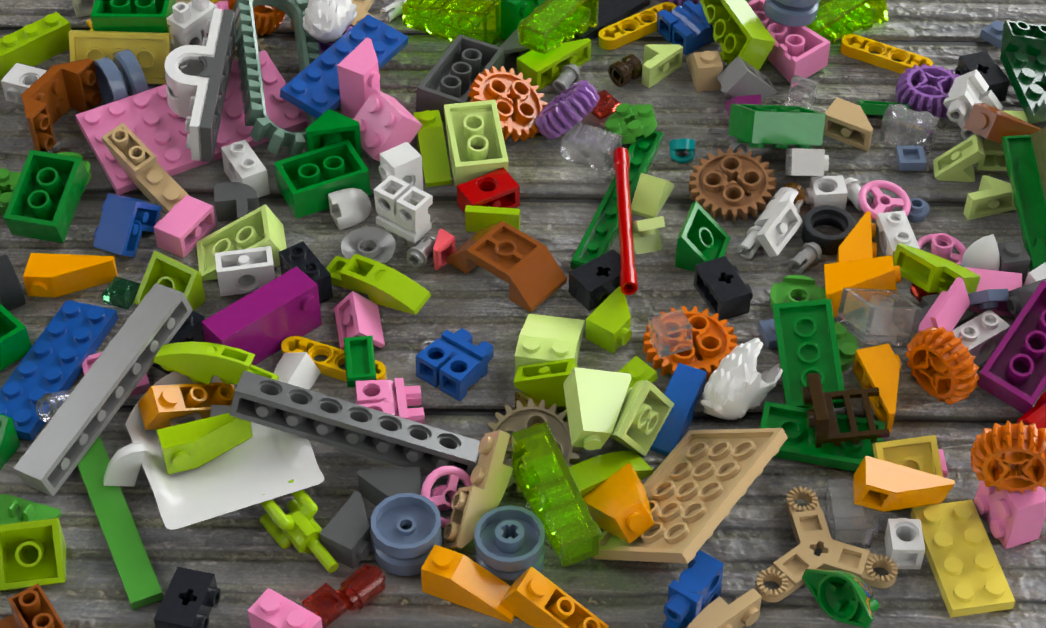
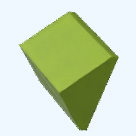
M153 251L133 303L139 305L155 283L183 292L193 311H195L206 301L201 272L158 251Z
M59 518L0 525V591L32 587L38 583L39 585L66 582V542Z

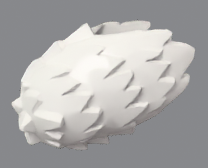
M309 0L305 9V16L303 17V27L307 33L319 42H336L342 37V34L357 16V12H355L357 5L352 4L351 0Z
M754 338L736 346L729 355L727 354L722 359L717 370H714L704 387V392L702 393L703 400L700 401L705 408L704 413L726 420L740 419L746 415L748 409H755L765 399L767 393L776 386V382L783 372L780 364L775 365L769 371L766 370L762 374L756 370L757 357L763 346L759 338Z

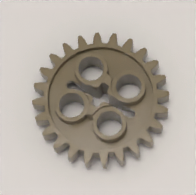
M532 398L529 399L527 407H523L522 403L517 400V409L512 410L511 407L505 405L506 415L503 416L496 412L495 418L498 423H487L488 429L491 432L501 430L509 433L510 438L518 441L515 447L506 449L503 464L512 467L513 471L505 491L508 493L513 487H516L518 497L522 495L524 490H528L530 498H533L535 490L539 489L544 497L546 496V487L548 486L555 492L558 491L557 481H561V471L573 466L571 463L580 462V456L575 454V452L581 451V447H573L571 445L569 423L565 422L567 418L566 411L557 415L556 404H553L549 409H545V400H542L538 407L534 406ZM535 423H540L545 427L538 433L529 430V427ZM550 434H554V435H555L554 438H548V439H547V437H548ZM530 444L532 447H536V451L532 452L530 449H526V446ZM550 448H556L560 451V454L555 458H549L544 455L545 451ZM508 458H515L512 462L507 461ZM524 463H529L534 467L529 473H521L517 469Z

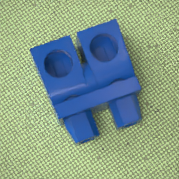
M688 0L683 2V6L675 7L670 13L666 9L657 12V32L667 41L672 42V44L683 46V54L685 56L707 43L710 44L715 41L713 38V25L708 24L701 3L695 5Z
M463 328L455 333L446 330L441 334V338L433 341L416 355V377L435 388L440 385L439 390L461 401L467 395V389L488 373V363L494 357V347L486 341L475 346L472 344L473 336Z
M701 550L697 551L695 558L688 563V569L681 573L679 582L674 579L668 587V602L664 605L663 611L667 620L664 622L663 628H687L707 605L719 596L721 597L724 563Z

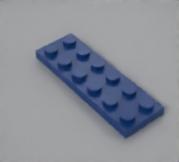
M368 14L280 90V97L318 119L328 109L334 111L341 105L337 65L365 38H369L372 41L380 70L408 44L409 37Z
M71 300L64 302L0 389V414L13 419L18 438L28 441L34 440L83 370L82 364L85 359L96 352L119 319L116 310Z

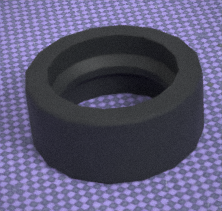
M829 205L817 206L809 210L804 216L801 238L804 244L810 242L818 244L822 250V255H837L839 246L855 227V221L852 215L842 208ZM828 225L838 228L843 233L825 235L814 228Z
M7 255L0 256V304L10 311L24 306L26 300L11 260Z

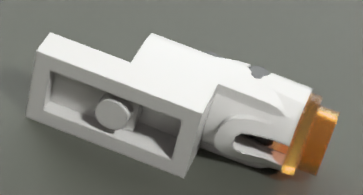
M789 183L780 188L754 223L755 226H762L756 237L769 257L778 256L803 223L799 212L805 202L806 193L803 187L797 183Z

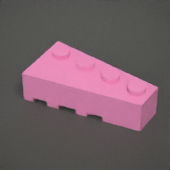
M752 0L748 2L754 13L776 41L767 59L792 86L827 66L830 41L806 26H787L771 20L763 10L765 0Z

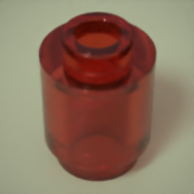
M364 564L341 583V588L337 590V596L348 610L362 609L385 590L384 581L386 577L379 567Z

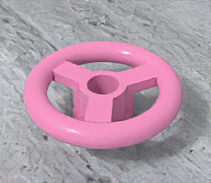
M885 180L871 181L866 183L859 191L858 202L864 213L867 211L871 212V219L875 221L878 213L892 212L894 207L902 208L901 211H905L906 216L910 213L911 202L907 193L892 182ZM879 188L890 190L898 195L899 198H891L883 194ZM869 191L875 197L871 206L868 205L866 195Z
M945 233L925 235L917 240L920 250L925 244L931 242L932 254L961 265L966 247L958 239ZM953 247L958 250L959 254L952 253Z
M455 466L439 467L426 477L422 485L421 495L434 502L439 511L452 509L451 503L453 496L457 492L459 479L466 487L471 486L470 476L464 470ZM449 475L447 485L437 486L431 490L438 478ZM446 493L448 494V497H449L448 502L445 500V494H446ZM441 517V527L445 528L450 519Z

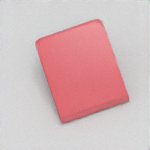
M439 229L433 247V261L436 271L447 264L446 257L455 251V236L444 229Z

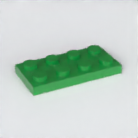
M831 299L772 304L779 364L783 370L781 379L785 405L807 408V405H803L801 388L806 387L807 374L819 373L823 393L845 391ZM842 399L832 400L834 408L844 407Z
M765 401L760 428H783L788 437L779 448V452L773 457L856 472L865 456L875 458L872 444L883 442V438H877V442L871 443L870 439L859 440V444L852 445V441L840 442V446H834L833 443H823L822 448H815L812 429L808 428L807 408ZM835 413L839 433L849 432L846 415ZM855 417L857 430L868 431L865 418ZM874 420L876 430L885 429V422Z

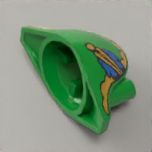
M805 569L802 579L828 616L845 624L863 628L870 627L874 619L872 613L878 611L879 603L876 599H873V591L867 583L849 572Z

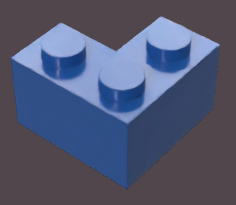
M108 193L102 204V216L99 226L94 233L95 242L93 247L122 256L135 257L142 231L154 232L153 227L158 222L162 206L132 197Z

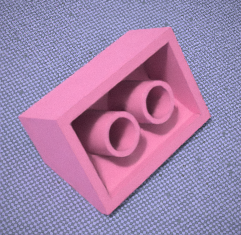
M365 38L337 65L341 113L351 119H354L374 89L380 91L378 59L372 41L369 38Z

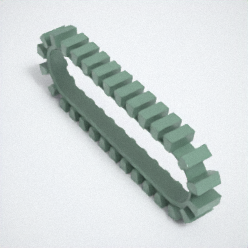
M236 0L233 8L235 14V43L237 58H239V77L242 80L240 85L241 92H243V111L246 114L244 118L245 126H253L250 136L256 143L265 138V136L270 139L267 151L276 155L281 145L289 147V157L301 154L303 149L308 152L306 132L293 133L285 131L276 126L266 113L253 7L269 5L276 7L280 11L282 10L291 18L294 25L301 72L320 56V53H318L319 45L316 43L317 40L307 33L303 27V17L305 16L308 2L307 0H295V2L293 0ZM307 113L308 126H310L317 118Z

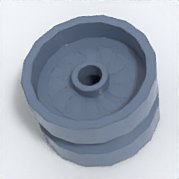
M765 0L763 10L771 20L779 24L805 26L815 21L820 0Z
M129 49L115 53L113 61L107 56L94 61L100 93L105 104L149 90L142 68L135 55Z
M399 493L385 498L375 507L371 515L373 555L379 566L387 572L399 576H413L421 573V567L434 545L442 547L441 517L434 502L422 495Z
M507 505L494 508L480 518L474 532L475 562L510 586L531 566L542 573L545 562V529L542 521L534 512L523 507Z

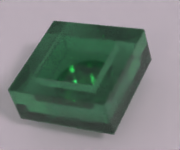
M115 276L102 293L103 303L128 310L133 304L141 284Z

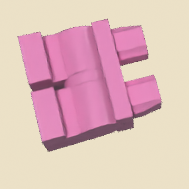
M394 378V382L391 380L355 381L356 404L425 424L423 407L407 408V406L422 405L420 385L404 386L403 378Z

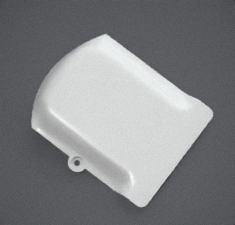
M175 371L160 379L153 386L195 384L197 382ZM214 376L211 383L223 381L219 377ZM140 400L133 408L125 424L132 442H140L144 445L146 452L142 466L167 529L182 528L312 487L324 481V476L318 467L312 446L307 438L251 422L252 438L199 468L170 475L167 474L161 455L157 435L158 429L145 430L138 406ZM294 479L293 483H288V481Z

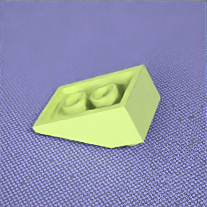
M496 100L445 104L444 115L454 185H460L503 167L508 172L509 161Z
M265 204L196 242L199 272H201L202 281L218 279L215 253L271 246L274 268L280 266L279 251L287 248L283 224Z
M528 314L519 334L516 347L515 374L519 365L575 358L577 363L585 320Z
M641 380L636 381L633 388L630 387L627 390L623 401L624 404L610 437L614 441L646 457L674 403L653 383Z

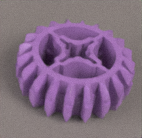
M923 63L921 67L914 65L912 69L906 68L905 73H901L896 85L897 102L907 103L910 107V114L915 113L917 118L923 116L927 120L929 117L936 120L940 117L947 119L946 113L948 110L943 102L949 97L948 94L955 78L960 75L953 74L952 69L946 70L944 66L936 67L934 64L927 66Z
M587 80L579 81L568 87L565 91H562L561 94L549 102L535 119V124L540 133L547 139H555L565 134L585 118L597 106L600 99L594 86L590 85Z

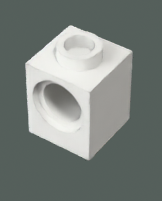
M843 175L811 177L810 187L805 189L806 204H810L811 209L823 205L836 206L844 210L846 208L848 192Z
M907 518L888 519L884 536L886 556H888V559L892 558L894 563L896 562L898 569H921L925 554L921 520Z

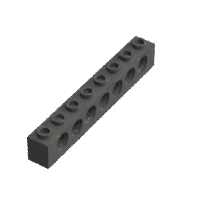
M243 371L235 389L229 413L230 416L401 467L420 466V472L428 475L439 467L455 466L464 470L471 477L479 452V440L247 371ZM445 475L440 478L448 480L449 475ZM459 479L458 483H459V484H462V485H465V484Z

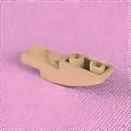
M124 123L102 136V141L129 178L151 203L162 206L166 214L172 210L175 204L188 195L157 163V157Z
M497 430L485 433V436L481 439L478 447L479 459L470 477L472 484L471 486L459 488L453 496L451 503L453 511L450 521L446 524L443 531V538L445 539L444 548L454 550L462 549L474 539L476 524L480 518L490 510L497 508L502 500L513 471L512 467L503 464L510 438L509 433Z
M752 588L729 605L719 596L707 605L687 628H742L745 625L751 626L760 616L762 596Z

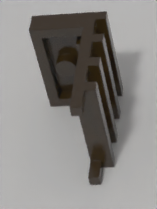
M819 373L807 374L806 387L801 388L803 405H807L808 428L812 429L815 448H822L823 443H833L834 446H840V442L852 441L853 445L859 444V440L870 439V442L874 443L877 442V438L890 437L889 428L876 430L869 397L879 396L878 387L823 393ZM851 398H860L868 431L857 430ZM842 399L849 428L847 433H839L832 400Z

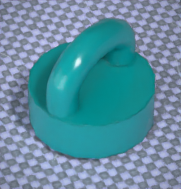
M672 139L670 141V157L677 163H689L695 157L694 139ZM676 152H689V155L679 157Z

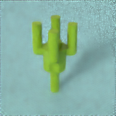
M294 479L288 481V483H293ZM304 489L290 493L294 499L290 500L286 505V508L290 511L287 515L273 499L260 503L267 513L262 515L259 521L282 549H288L293 544L299 553H313L329 573H333L338 569L339 564L320 542L322 528L313 519L318 511V507Z

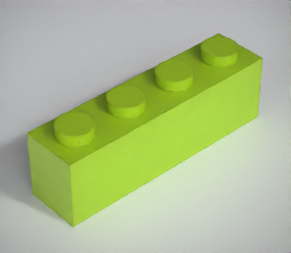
M54 12L1 38L0 83L16 63L34 67L70 49L69 31L72 30L70 22L58 12Z

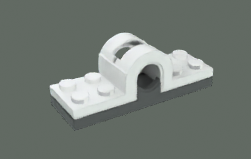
M216 8L213 10L212 19L207 18L206 34H208V38L203 37L202 46L185 45L178 47L168 54L164 64L167 82V102L175 114L186 118L185 132H190L187 135L186 148L191 149V160L200 161L202 159L205 162H213L236 46L234 11L224 9V12H222V9Z

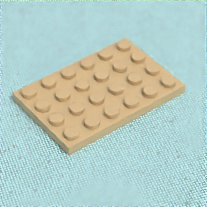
M783 428L689 430L643 484L647 493L654 525L630 544L604 530L588 549L594 559L688 564L695 558L697 551L705 541L713 535V531L720 522L729 515L730 510L740 497L745 495L748 487L763 472L764 467L771 458L779 452V448L788 438Z

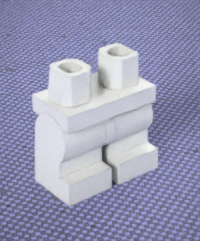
M191 0L188 4L178 2L173 5V14L166 18L173 38L171 40V50L189 45V43L202 46L203 37L208 38L206 34L207 18L212 19L214 8L217 9V5L209 0Z
M977 69L956 77L949 91V97L943 102L948 110L946 115L951 121L957 122L962 129L960 134L964 140L975 134L964 128L975 103H986L999 110L1003 108L992 90L987 91L989 86Z
M392 175L373 190L376 212L378 214L376 224L385 228L393 237L401 236L405 238L407 246L415 247L424 235L432 229L428 207L433 204V196L414 186L410 188V184Z

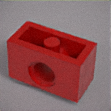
M503 167L457 185V205L464 214L466 205L516 208L520 206V186Z

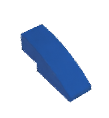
M678 363L664 393L674 403V406L649 450L668 456L682 440L694 417L695 407L704 391L707 371Z

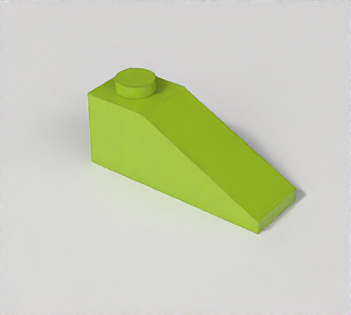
M586 38L534 48L517 58V76L522 72L524 80L531 78L530 85H538L539 87L536 90L538 92L558 78L562 73L561 69L564 65L575 64L577 67H580L591 60L592 40Z
M439 110L413 113V116L423 125L415 135L418 153L422 156V173L425 186L433 187L452 184L443 124Z
M229 413L157 430L161 455L168 475L199 468L253 437L251 422L230 416Z

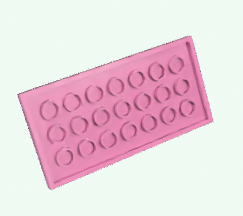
M266 50L260 51L259 59L266 113L269 119L276 126L289 132L309 127L306 113L280 97V90L287 83ZM239 59L232 61L213 161L222 158V147L235 142L246 140L250 147H254L270 141L265 136V138L256 143L250 136L253 126H245L244 118L246 114L243 111V92H241L240 85L242 80H240V69H238ZM167 84L76 114V122L117 195L138 189L102 141V136L122 123L157 157V163L170 176L210 163L202 161V159L200 161L191 160V149L186 148L187 135L190 133L185 132L186 118L179 117L170 109L167 102Z

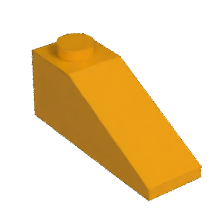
M31 253L23 274L26 291L30 297L56 298L118 279L114 256Z
M889 343L857 349L852 370L862 389L879 388V396L869 397L870 405L878 421L885 422V429L889 428L891 433L896 413L899 371H901L900 357L894 354Z
M434 545L421 567L422 592L512 624L515 615L500 604L511 586L464 554Z

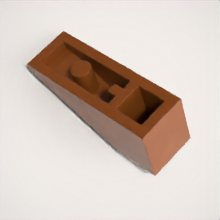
M975 103L964 125L965 129L1002 144L1001 138L1004 136L1031 135L1041 129L986 103Z

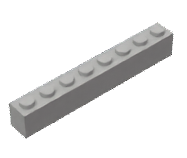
M155 283L144 296L135 311L128 317L125 324L115 337L111 339L105 350L92 364L82 380L75 386L72 393L62 406L58 408L55 415L38 434L35 441L13 468L26 485L54 497L153 365L154 357L162 345H166L171 341L192 313L193 309L183 292Z

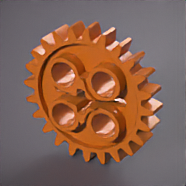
M492 66L490 71L484 69L482 74L479 73L471 84V91L468 94L472 98L470 102L496 100L504 140L511 136L514 142L519 137L522 141H525L528 137L532 139L535 134L540 132L535 124V119L538 113L548 105L547 102L541 101L544 94L536 92L539 86L530 85L531 78L524 80L522 72L517 76L514 74L513 68L506 72L504 66H501L499 70Z
M682 306L681 312L671 308L670 315L662 311L660 319L653 317L652 325L647 324L646 333H644L643 353H646L647 362L653 361V369L661 368V376L668 373L673 375L678 363H682L707 371L706 381H708L714 370H717L722 359L738 346L737 335H733L734 327H727V319L718 321L719 314L716 313L709 316L707 308L702 313L698 312L697 306H694L692 311H688L685 306Z

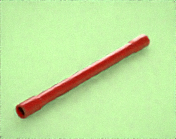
M619 147L613 152V163L616 175L621 264L620 289L623 294L632 295L637 292L638 285L634 261L629 152L626 148Z

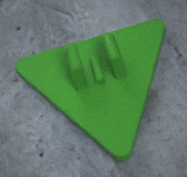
M8 494L0 495V525L60 518L62 515L61 510Z

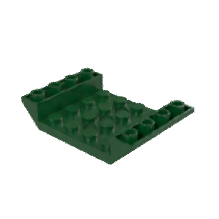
M1005 20L1000 60L1029 123L1046 126V25Z

